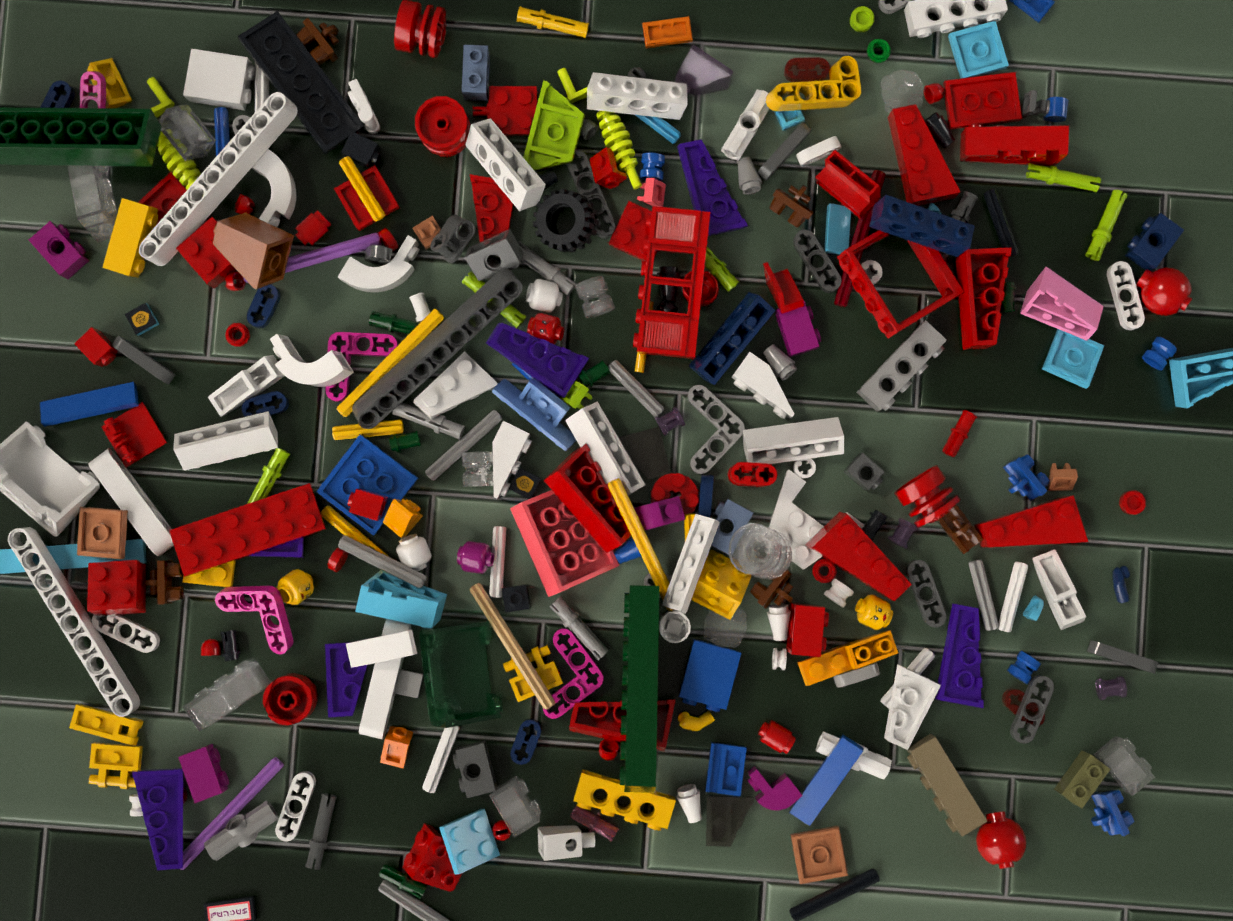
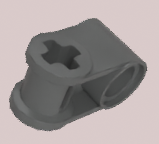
M458 215L450 216L440 232L433 238L430 245L431 250L442 254L448 263L455 262L474 236L475 226L471 221Z

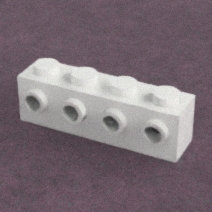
M598 401L582 408L565 420L580 447L585 443L590 449L588 453L593 462L597 461L601 468L599 472L606 484L619 478L627 495L645 486L644 481Z
M268 411L177 433L174 435L173 450L183 470H189L278 448V432Z
M834 417L743 430V446L747 462L774 464L844 454V434L839 418Z

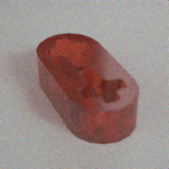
M820 57L793 58L786 63L784 76L790 82L823 81L828 76L830 65L826 59ZM793 65H796L798 70L805 71H799L797 75H793V71L789 70H791ZM816 65H820V68L824 70L821 75H818L817 71L809 69H815Z
M1011 688L1004 692L1002 701L1004 706L1016 716L1019 706L1014 703L1010 705L1012 700L1009 697L1011 695H1019L1017 699L1021 703L1025 693ZM1031 702L1026 706V709L1029 711L1038 712V706L1035 702ZM1045 714L1043 715L1039 726H1041L1045 721ZM1022 716L1021 720L1025 721V724H1027V722L1033 724V721H1028V719Z

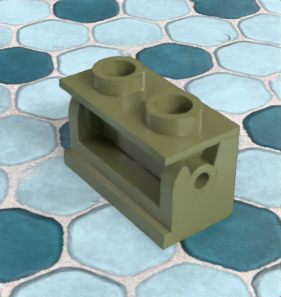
M1081 750L1054 790L1082 809L1110 771V768L1091 754Z

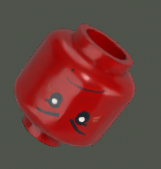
M538 313L529 320L527 333L555 345L558 340H562L564 327L561 326V321L558 317Z

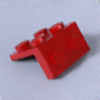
M424 823L421 831L415 837V843L410 853L404 859L402 868L412 880L451 892L455 889L462 873L454 874L442 836L433 826Z

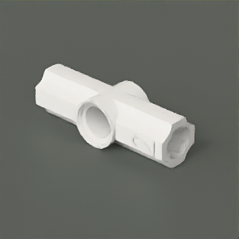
M757 89L746 109L740 115L737 124L721 149L728 158L739 161L750 141L756 135L760 124L769 111V107L766 104L768 92ZM750 122L753 128H745L742 123Z
M823 731L818 740L816 751L828 756L840 738ZM859 744L864 748V751L851 769L856 771L862 770L884 780L890 771L892 760L878 753L871 752L867 747Z

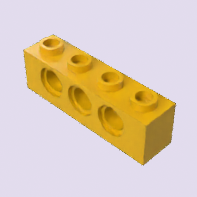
M582 769L573 800L578 803V807L591 810L592 807L601 809L600 813L611 817L618 814L624 816L625 821L638 824V821L648 823L647 827L657 831H661L662 828L668 829L676 802L674 796L655 791V793L624 792L625 785H620V780ZM597 789H604L608 795L605 799L598 800L594 797L593 793ZM620 796H627L631 802L628 806L621 807L618 805L617 799ZM644 803H651L654 806V810L649 814H645L640 810V807Z

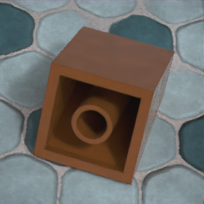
M247 213L217 221L214 227L213 245L253 288L259 289L284 279L294 235Z

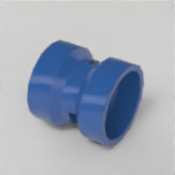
M643 153L641 159L643 169L640 170V179L646 181V178H655L663 181L664 173L662 166L665 164V156L658 153Z
M1156 337L1152 342L1151 350H1147L1143 354L1142 359L1151 367L1163 370L1167 365L1166 359L1173 357L1177 348L1168 340Z
M1020 651L1016 656L1017 661L1015 664H1011L1007 671L1028 685L1032 679V673L1039 669L1041 663L1025 652Z

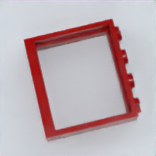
M878 230L845 249L837 258L842 270L850 277L853 288L860 293L865 301L867 310L873 314L878 322L879 329L887 338H890L953 300L964 291L938 250L907 240L942 295V298L897 324L855 257L857 253L890 235Z

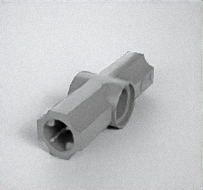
M266 800L246 815L238 814L228 821L226 828L204 842V846L210 857L218 861L238 846L246 847L256 839L258 833L278 820L279 816L272 804Z

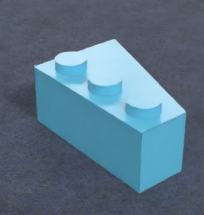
M1233 348L1169 359L1176 407L1187 409L1197 401L1213 395L1214 392L1225 386L1233 384Z
M380 570L361 585L355 612L432 629L441 620L447 594L426 586L417 588Z

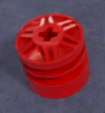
M402 0L395 24V49L397 51L413 53L418 43L421 56H425L429 52L431 58H437L446 35L445 7L438 6L434 12V6L429 4L424 14H422L420 2Z
M938 465L919 474L894 492L902 506L913 502L916 505L909 512L908 515L910 517L916 516L919 513L922 514L914 521L916 527L937 521L949 513L961 500L958 495H953L946 499V496L954 490L952 486L942 490L938 487L946 479Z

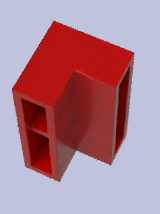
M836 150L825 159V168L815 177L816 184L859 219L881 198L880 185Z

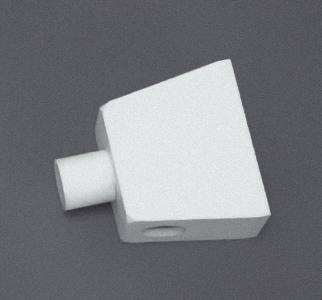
M578 826L538 827V852L544 861L581 857L582 848L595 847L594 832L581 833ZM569 839H572L569 844H566Z

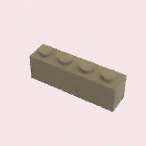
M929 734L909 747L907 751L910 755L907 756V760L914 770L918 768L921 772L922 777L919 778L927 791L932 790L935 798L932 800L940 812L944 810L948 816L945 821L953 833L957 831L963 837L987 822L934 735Z

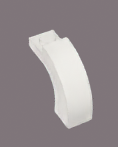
M267 149L252 167L254 171L267 178L271 186V199L259 219L278 227L281 215L289 220L293 214L296 204V185L288 167L275 153Z
M408 235L395 257L389 263L380 267H369L349 257L338 278L349 286L365 292L391 290L405 282L414 272V267L408 262L416 258L419 252V248H417L419 243Z
M276 334L270 339L274 345V353L281 359L275 366L292 381L311 386L325 387L337 384L354 373L341 352L331 350L319 360L307 363L301 358L288 336Z

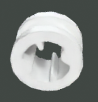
M811 458L796 460L793 465L794 473L800 478L811 477L816 470L815 462ZM801 461H807L806 464L809 463L811 469L807 470V474H802L803 471L799 472L798 467L802 465Z
M773 648L772 669L776 670V668L780 667L781 670H785L787 650L783 648L781 651H778L777 648Z

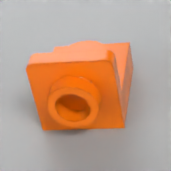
M390 726L384 740L380 763L404 769L413 731L406 730L403 727Z

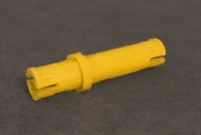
M522 6L519 7L517 22L535 25L537 29L541 30L542 28H547L586 39L589 23L548 14L546 10L541 9L539 12L523 8Z

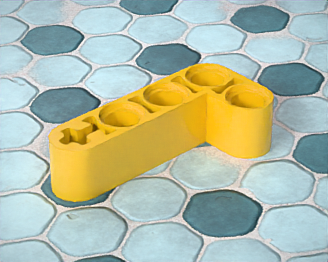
M843 56L831 66L829 70L830 80L778 84L767 94L766 104L769 109L777 112L847 107L860 97L861 94L857 61L851 56ZM841 67L846 70V74L841 70ZM844 90L849 93L850 97L846 96ZM822 91L827 94L828 99L822 95ZM799 92L804 94L806 100L800 97Z

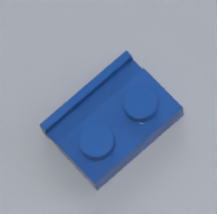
M711 742L705 792L741 796L746 746Z

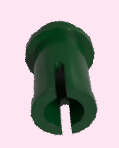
M1015 282L1004 283L1003 291L1005 294L1004 301L1001 302L1000 312H1015V290H1017Z
M602 360L587 371L582 370V374L578 377L584 386L593 387V383L609 375L610 372Z
M418 431L399 436L393 434V437L389 438L392 452L397 451V453H400L402 449L421 446Z

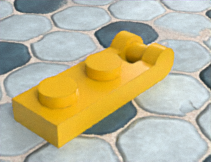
M76 704L69 728L121 743L137 745L139 739L137 736L138 730L142 728L144 721L127 716L119 717L112 712L83 704ZM123 725L129 727L127 734L121 733Z

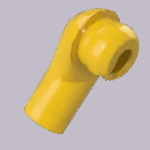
M709 710L699 717L690 716L686 711L678 715L680 726L683 729L700 731L715 721Z

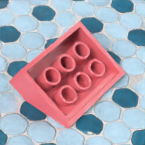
M552 490L510 508L548 597L619 566L613 550L606 553Z

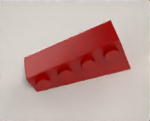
M972 124L961 133L960 161L1019 165L1033 163L1041 166H1055L1068 155L1069 126L998 125L983 127L980 124Z
M1074 495L1064 496L974 524L976 531L983 538L980 542L981 547L1088 542Z
M675 700L657 701L658 751L665 752ZM622 701L574 703L569 730L617 742L626 741V735H621V716H626V710H622Z

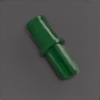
M372 311L369 317V326L389 330L390 333L398 331L410 334L418 325L417 322L397 318L396 314L386 315Z
M383 865L379 872L381 878L399 886V891L402 889L421 899L426 890L427 884L412 880L407 872L404 874L388 865Z

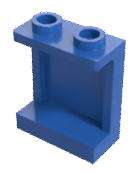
M693 639L683 682L678 694L679 697L683 698L682 702L696 706L697 702L706 704V709L720 712V708L726 710L741 652Z

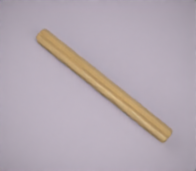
M480 583L473 585L470 588L471 594L543 709L551 708L555 705V700L484 587Z

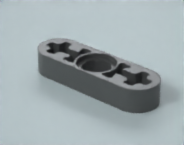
M802 122L762 165L758 174L767 181L806 139L812 129Z
M800 230L793 239L795 250L820 289L826 293L835 292L841 285L840 274L815 235L809 230ZM800 236L803 238L808 237L810 239L808 242L810 249L815 246L817 250H813L806 256L804 253H807L808 249L804 244L799 245ZM814 255L821 256L824 261L823 266L820 268L813 267L810 262L811 257ZM827 266L830 269L826 271L827 276L835 278L834 287L824 284L826 281L824 274L821 276L817 274L822 272Z
M118 335L112 346L162 382L169 385L176 376L168 368L125 338Z
M912 560L906 566V575L908 581L912 584L911 589L922 619L930 627H940L946 621V613L929 566L922 560ZM915 564L918 567H923L920 575L922 580L928 579V583L923 582L917 586L915 585V582H920L919 577L912 574ZM925 586L932 590V597L926 601L922 600L919 595L921 588ZM936 601L937 605H932L934 612L940 613V616L937 617L938 622L935 623L934 620H929L928 616L932 615L929 607L924 609V604L929 605Z
M1090 640L1087 649L1089 653L1155 674L1159 663Z
M1037 675L1030 680L1010 728V734L1014 740L1026 744L1034 739L1054 691V684L1050 678ZM1044 680V685L1047 688L1045 691L1041 690L1038 697L1043 698L1042 702L1035 698H1030L1032 694L1037 696L1039 688L1036 687L1037 682L1042 683ZM1031 702H1035L1038 706V712L1034 716H1029L1026 713V706ZM1023 716L1033 721V724L1027 722L1025 730L1028 731L1027 736L1022 735L1020 738V733L1017 730L1025 726L1026 722L1021 720Z

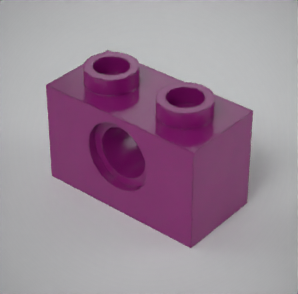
M49 221L28 240L60 276L69 279L90 261L84 255L87 251L77 241L73 242L69 238L71 233L61 223L57 225ZM61 244H64V251L58 254V247Z

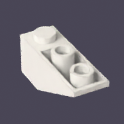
M749 352L731 377L735 380L733 384L743 391L748 389L754 393L753 398L759 403L771 405L774 408L773 412L782 419L786 417L792 418L794 412L770 365Z
M505 421L502 422L492 442L494 498L499 499L501 495L506 496L511 485L508 483L511 474L516 475L522 463L518 460L522 452L527 453L532 443V440L529 439L531 436L529 433Z

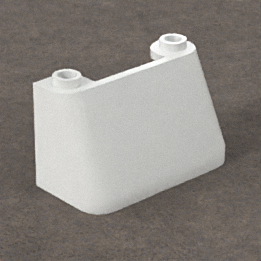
M25 422L0 444V491L45 530L57 537L77 516L80 507H84L99 490L100 481L92 472H77L46 445L45 433L38 426L35 425L33 427L28 422Z

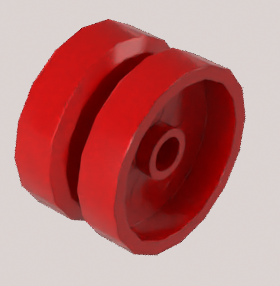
M436 96L426 100L419 107L415 116V129L424 146L431 153L440 157H451L466 148L465 144L471 124L464 108L456 100L447 96Z

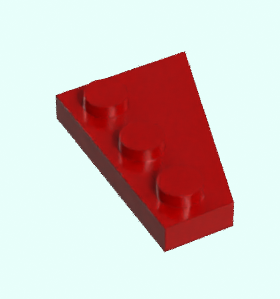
M470 174L479 240L482 242L509 230L514 204L493 178Z

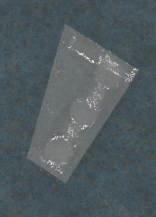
M67 165L77 219L98 243L111 239L118 209L107 176L108 167Z
M247 660L241 662L234 667L236 672L230 676L227 674L221 676L214 681L215 685L210 689L204 688L194 695L195 699L183 706V709L198 731L214 725L267 688L271 682L256 660L249 663Z

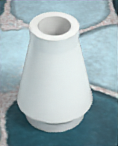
M776 604L770 605L767 612L773 640L775 641L788 639L791 611L788 610L787 604H781L780 606Z
M688 784L678 788L676 798L685 812L688 822L695 823L702 820L700 790L696 788L695 784Z

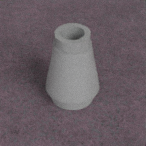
M741 158L737 161L739 189L745 195L754 194L761 190L762 180L751 158Z
M774 344L763 352L777 378L780 377L782 381L790 377L797 370V367L794 365L795 362Z

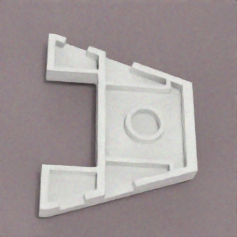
M788 469L785 473L764 541L804 570L822 557V555L805 544L824 526L792 503L806 482ZM846 512L861 529L864 527L863 523Z

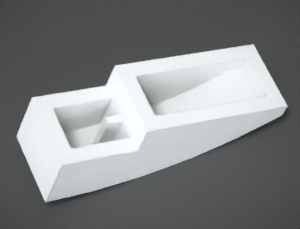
M274 355L264 356L250 368L242 370L208 396L220 417L242 406L247 399L256 397L285 376L275 366L278 361Z
M1054 549L1034 557L1032 560L1039 581L1060 629L1063 630L1083 622L1086 615L1076 597L1077 591L1056 550Z
M412 630L346 644L351 668L417 654Z

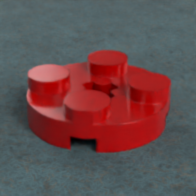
M669 473L655 482L651 491V503L668 499L670 497L669 492L673 490L675 493L680 492L681 494L679 498L684 515L695 511L699 502L698 489L689 477L680 473Z

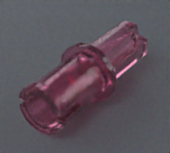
M578 806L574 807L570 817L573 820L589 828V832L594 831L609 841L613 840L618 831V827L601 819L599 814L594 815Z

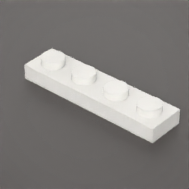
M695 514L662 606L686 614L719 526V521Z

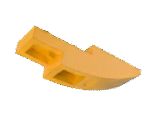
M891 630L821 652V657H811L797 663L805 686H809L849 670L858 669L898 654V650Z

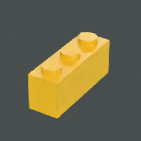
M121 199L102 268L139 278L145 268V260L139 254V246L158 222L157 208L128 199Z

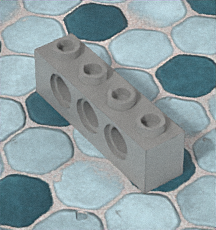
M925 320L856 393L876 412L882 408L886 411L896 401L893 398L898 391L903 393L912 384L910 379L916 373L919 376L928 367L926 362L932 356L935 359L945 349L942 345L946 342V339ZM915 345H921L924 348L925 353L923 357L915 354ZM899 362L907 364V374H902L898 371L897 366ZM883 379L891 382V391L887 392L882 389L881 382Z

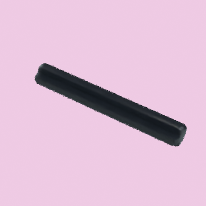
M870 869L789 910L793 921H800L879 882V875L875 869Z

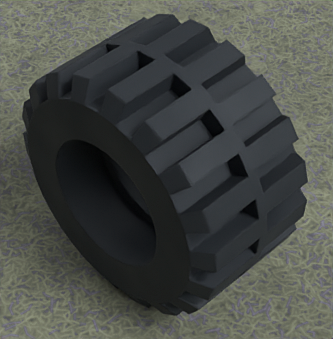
M560 189V192L557 190L550 191L551 196L545 194L542 197L544 202H538L536 205L539 208L538 212L534 211L533 217H536V221H533V227L538 228L535 231L537 237L542 238L540 241L543 244L562 252H576V249H584L585 243L590 244L592 242L590 236L596 235L597 231L594 230V226H598L599 220L595 219V216L598 214L597 210L592 208L594 206L592 202L588 201L585 196L566 189ZM571 207L576 218L574 227L568 233L561 235L556 227L557 217L562 210Z

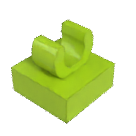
M575 381L565 398L560 397V399L574 409L578 408L581 410L584 408L580 403L582 399L586 397L591 400L592 396L587 393L589 389L586 386Z

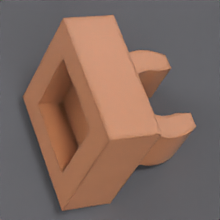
M433 216L412 228L426 250L430 248L433 238L441 230Z
M1053 463L1050 469V482L1047 484L1048 491L1073 490L1078 478L1077 470L1071 469L1068 463H1065L1063 469H1057L1056 463Z

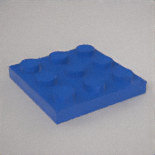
M360 434L316 492L374 536L383 526V520L391 502L394 499L402 500L418 480V477ZM361 488L387 496L381 520L376 521L350 513V506L347 504L351 492L355 493L356 489Z

